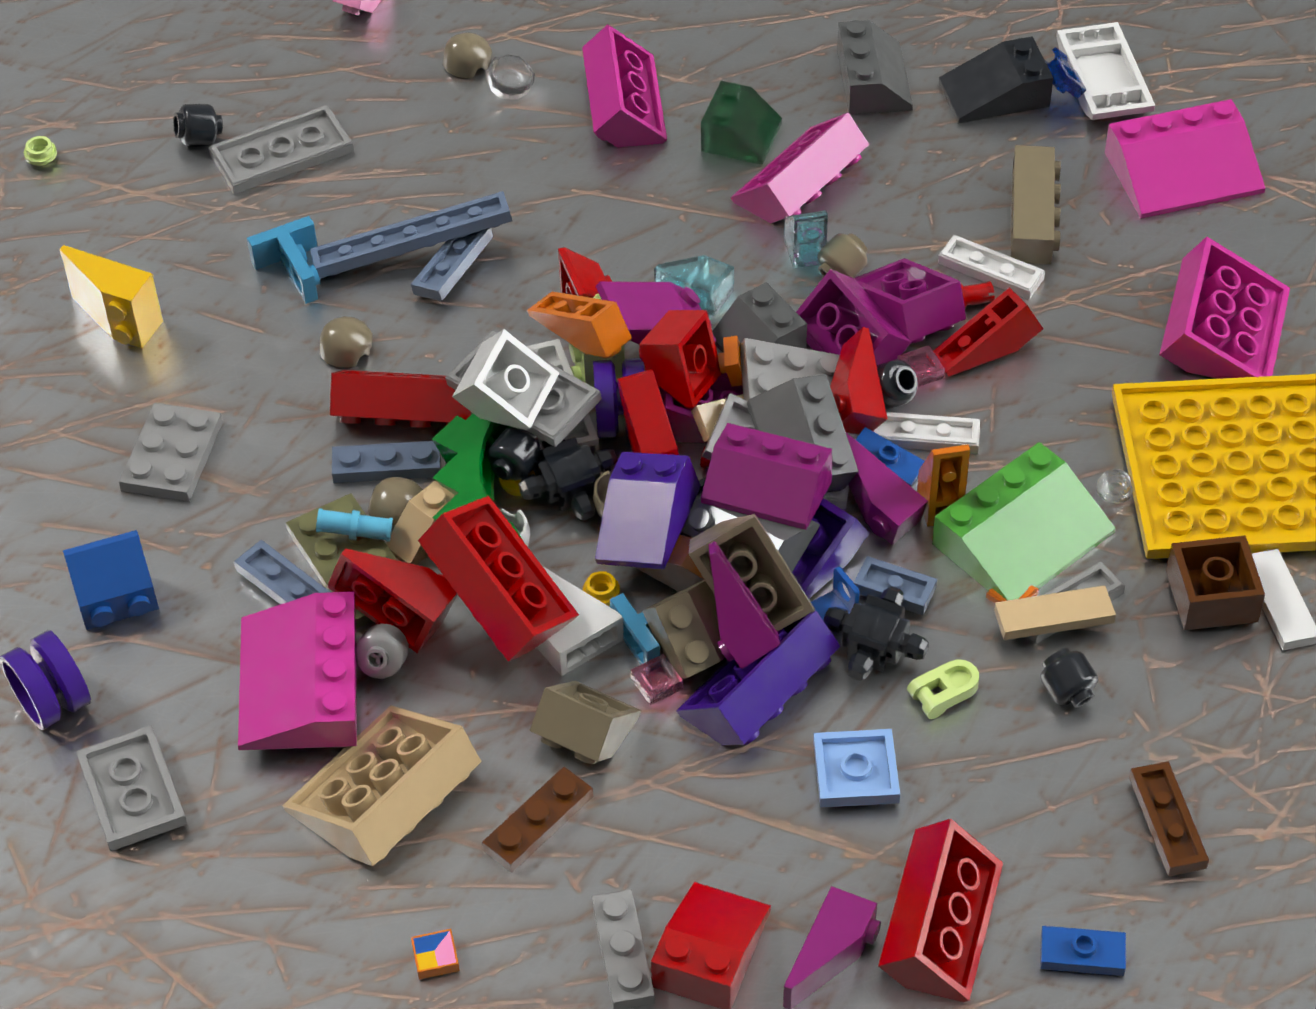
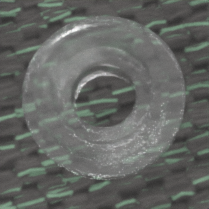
M1108 470L1097 481V493L1107 502L1123 503L1129 500L1133 494L1131 478L1123 470Z

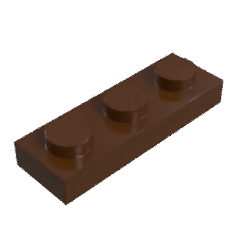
M1169 761L1131 768L1129 779L1168 877L1207 869L1209 858Z
M566 767L561 768L482 841L483 851L508 871L514 872L594 797L593 787Z

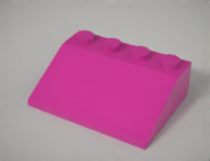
M1232 99L1115 122L1108 126L1105 155L1140 219L1265 193L1266 188L1245 121Z
M1209 237L1204 238L1182 259L1159 355L1186 372L1216 379L1272 376L1290 287Z
M354 592L314 593L241 617L238 750L357 746L356 609Z

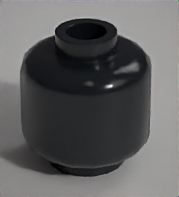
M184 104L179 112L174 113L173 131L175 137L180 138L181 142L186 146H210L215 142L217 134H222L223 121L221 115H216L213 106L209 104Z
M896 359L877 365L885 408L890 409L909 403L915 397L918 385L916 373L905 361Z
M516 427L506 428L488 450V460L492 466V471L503 480L519 481L527 477L536 466V462L541 459V447L538 437Z
M1064 648L1052 654L1042 663L1044 669L1040 676L1041 682L1056 704L1063 706L1072 703L1077 708L1094 697L1092 690L1098 683V675L1082 652H1070L1068 648Z

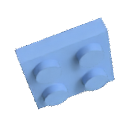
M892 729L813 733L820 808L900 803V788Z

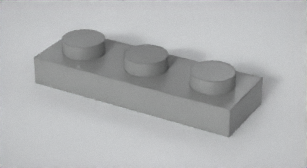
M632 889L591 896L613 1009H628L655 1004V995Z

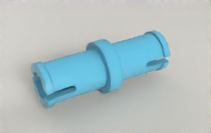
M319 508L316 532L349 535L351 540H357V537L390 542L393 518L360 515V511L352 510V513H344Z

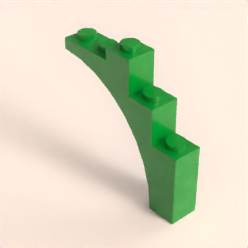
M475 414L470 415L466 420L456 416L432 438L446 462V465L432 478L455 495L432 517L434 521L443 513L486 496H490L494 502L493 483L495 474L488 460V450L498 436L506 428H511L512 426L480 419ZM508 520V522L512 525V527H513V528L515 529V531L518 533V531H517V529L515 528L514 524H513L511 521Z

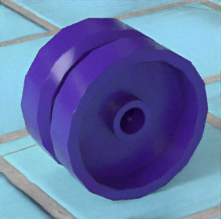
M640 358L625 359L622 363V377L644 371V362ZM611 360L593 361L594 388L600 391L602 397L595 406L597 436L599 439L616 438L619 433L618 416L624 415L618 382H616L615 365ZM625 420V429H626V433L628 434V429H627L626 420Z
M47 630L30 639L31 655L26 650L16 647L0 656V664L11 689L24 711L39 729L44 730L60 721V705L74 713L91 703L88 687L79 668L64 644L51 630Z

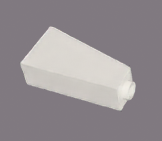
M543 567L579 614L575 620L536 647L555 670L563 676L623 641V619L614 609Z

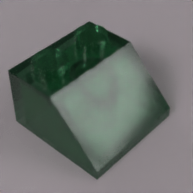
M721 81L701 121V151L763 165L782 124V117L752 87Z

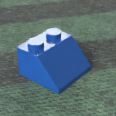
M137 530L63 550L86 630L106 626L130 617L141 616L159 609Z

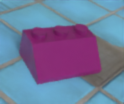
M832 269L828 271L796 311L807 323L806 342L815 351L840 355L843 344L862 327L869 328L876 365L895 359L898 360L912 343L854 278Z
M727 423L713 448L701 495V503L746 515L755 514L758 518L807 530L832 482V449Z

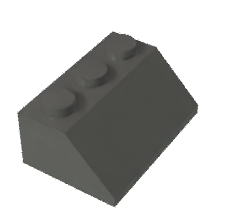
M870 20L838 22L837 53L849 114L913 110L900 42Z
M826 374L793 378L747 401L755 430L832 449V482L826 493L845 489L859 472Z
M699 497L691 508L681 532L687 537L694 538L722 521L747 515L701 503V497ZM758 518L792 572L820 525L811 520L807 530Z

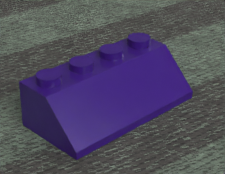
M815 610L779 630L778 634L781 644L743 669L740 668L735 659L730 662L727 660L676 712L681 718L722 746H745L758 737L760 734L759 729L767 721L776 718L784 710L783 704L790 697L799 694L807 687V680L815 672L821 671L832 661L830 657L841 646Z

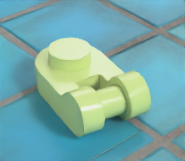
M956 659L913 679L907 686V691L914 700H919L923 704L922 711L929 719H935L941 716L946 709L970 698L976 693L979 685V671L971 662ZM940 687L942 692L934 695L931 690Z

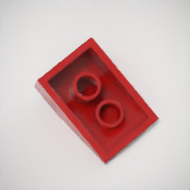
M346 548L340 554L327 585V588L333 592H354L355 608L376 624H391L399 628L406 636L409 648L417 654L441 626L458 595L451 588L444 575L437 574L428 567Z
M694 882L666 925L651 960L653 988L719 1009H732L771 911V905Z

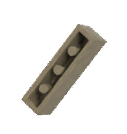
M1015 145L1012 167L1011 257L1025 263L1051 264L1053 251H1059L1061 233L1060 231H1055L1054 227H1059L1061 208L1054 207V204H1059L1061 184H1055V181L1060 180L1061 161H1055V147Z

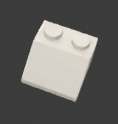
M504 329L482 342L452 397L480 419L528 430L538 415L559 372Z

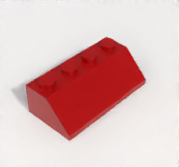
M342 370L331 373L330 416H340V423L358 424L361 423L362 417L375 418L376 425H396V419L410 420L411 427H431V421L445 422L446 426L456 416L466 420L473 413L452 397L456 390L447 385L445 378L447 375Z
M490 496L441 514L418 539L428 557L435 563L450 583L451 588L459 595L471 611L473 617L480 623L508 662L532 651L579 616L578 612Z
M951 818L915 829L878 967L904 988L960 1002L970 1001L1003 862Z

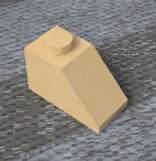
M437 481L432 482L408 501L391 533L390 542L386 543L399 561L417 565L428 556L418 542V539L435 522L432 517L455 496Z

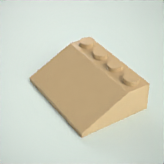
M390 705L357 736V746L345 747L282 806L288 814L349 858L374 866L377 862L384 859L388 855L389 850L405 835L411 833L416 828L417 823L432 809L438 807L443 802L445 796L459 783L465 781L469 777L470 772L482 761L462 726Z

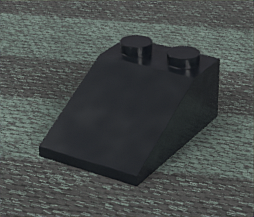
M1033 36L997 44L940 76L939 84L959 124L1050 107L1054 77Z

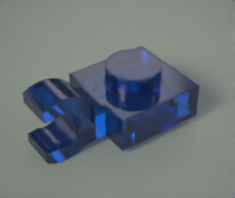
M1055 47L1052 49L1055 58L1050 63L1045 60L1054 77L1053 85L1061 93L1064 94L1067 91L1078 99L1087 89L1076 70L1068 64L1067 55Z

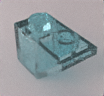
M826 210L785 216L784 242L793 268L820 264L817 256L818 252L827 244L828 214Z
M702 255L658 264L654 268V282H672L682 288L688 287L692 289L700 299L699 306L701 310H707L709 315L715 316L734 291V266Z

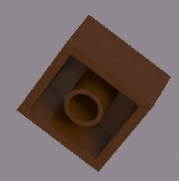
M1246 535L1171 544L1166 573L1184 630L1259 622L1265 592Z

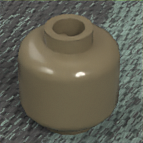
M838 233L819 250L817 256L820 266L818 270L823 277L832 269L854 278L867 265L866 254L868 249L856 235L852 233L848 235Z

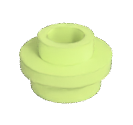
M33 137L25 145L24 157L29 164L44 166L52 162L57 156L55 144L47 137Z

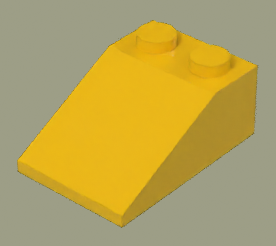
M63 245L59 250L72 298L112 339L117 340L121 344H129L143 349L163 322L153 274Z

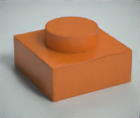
M738 336L724 337V352L718 353L720 371L722 374L727 373L731 387L743 385Z

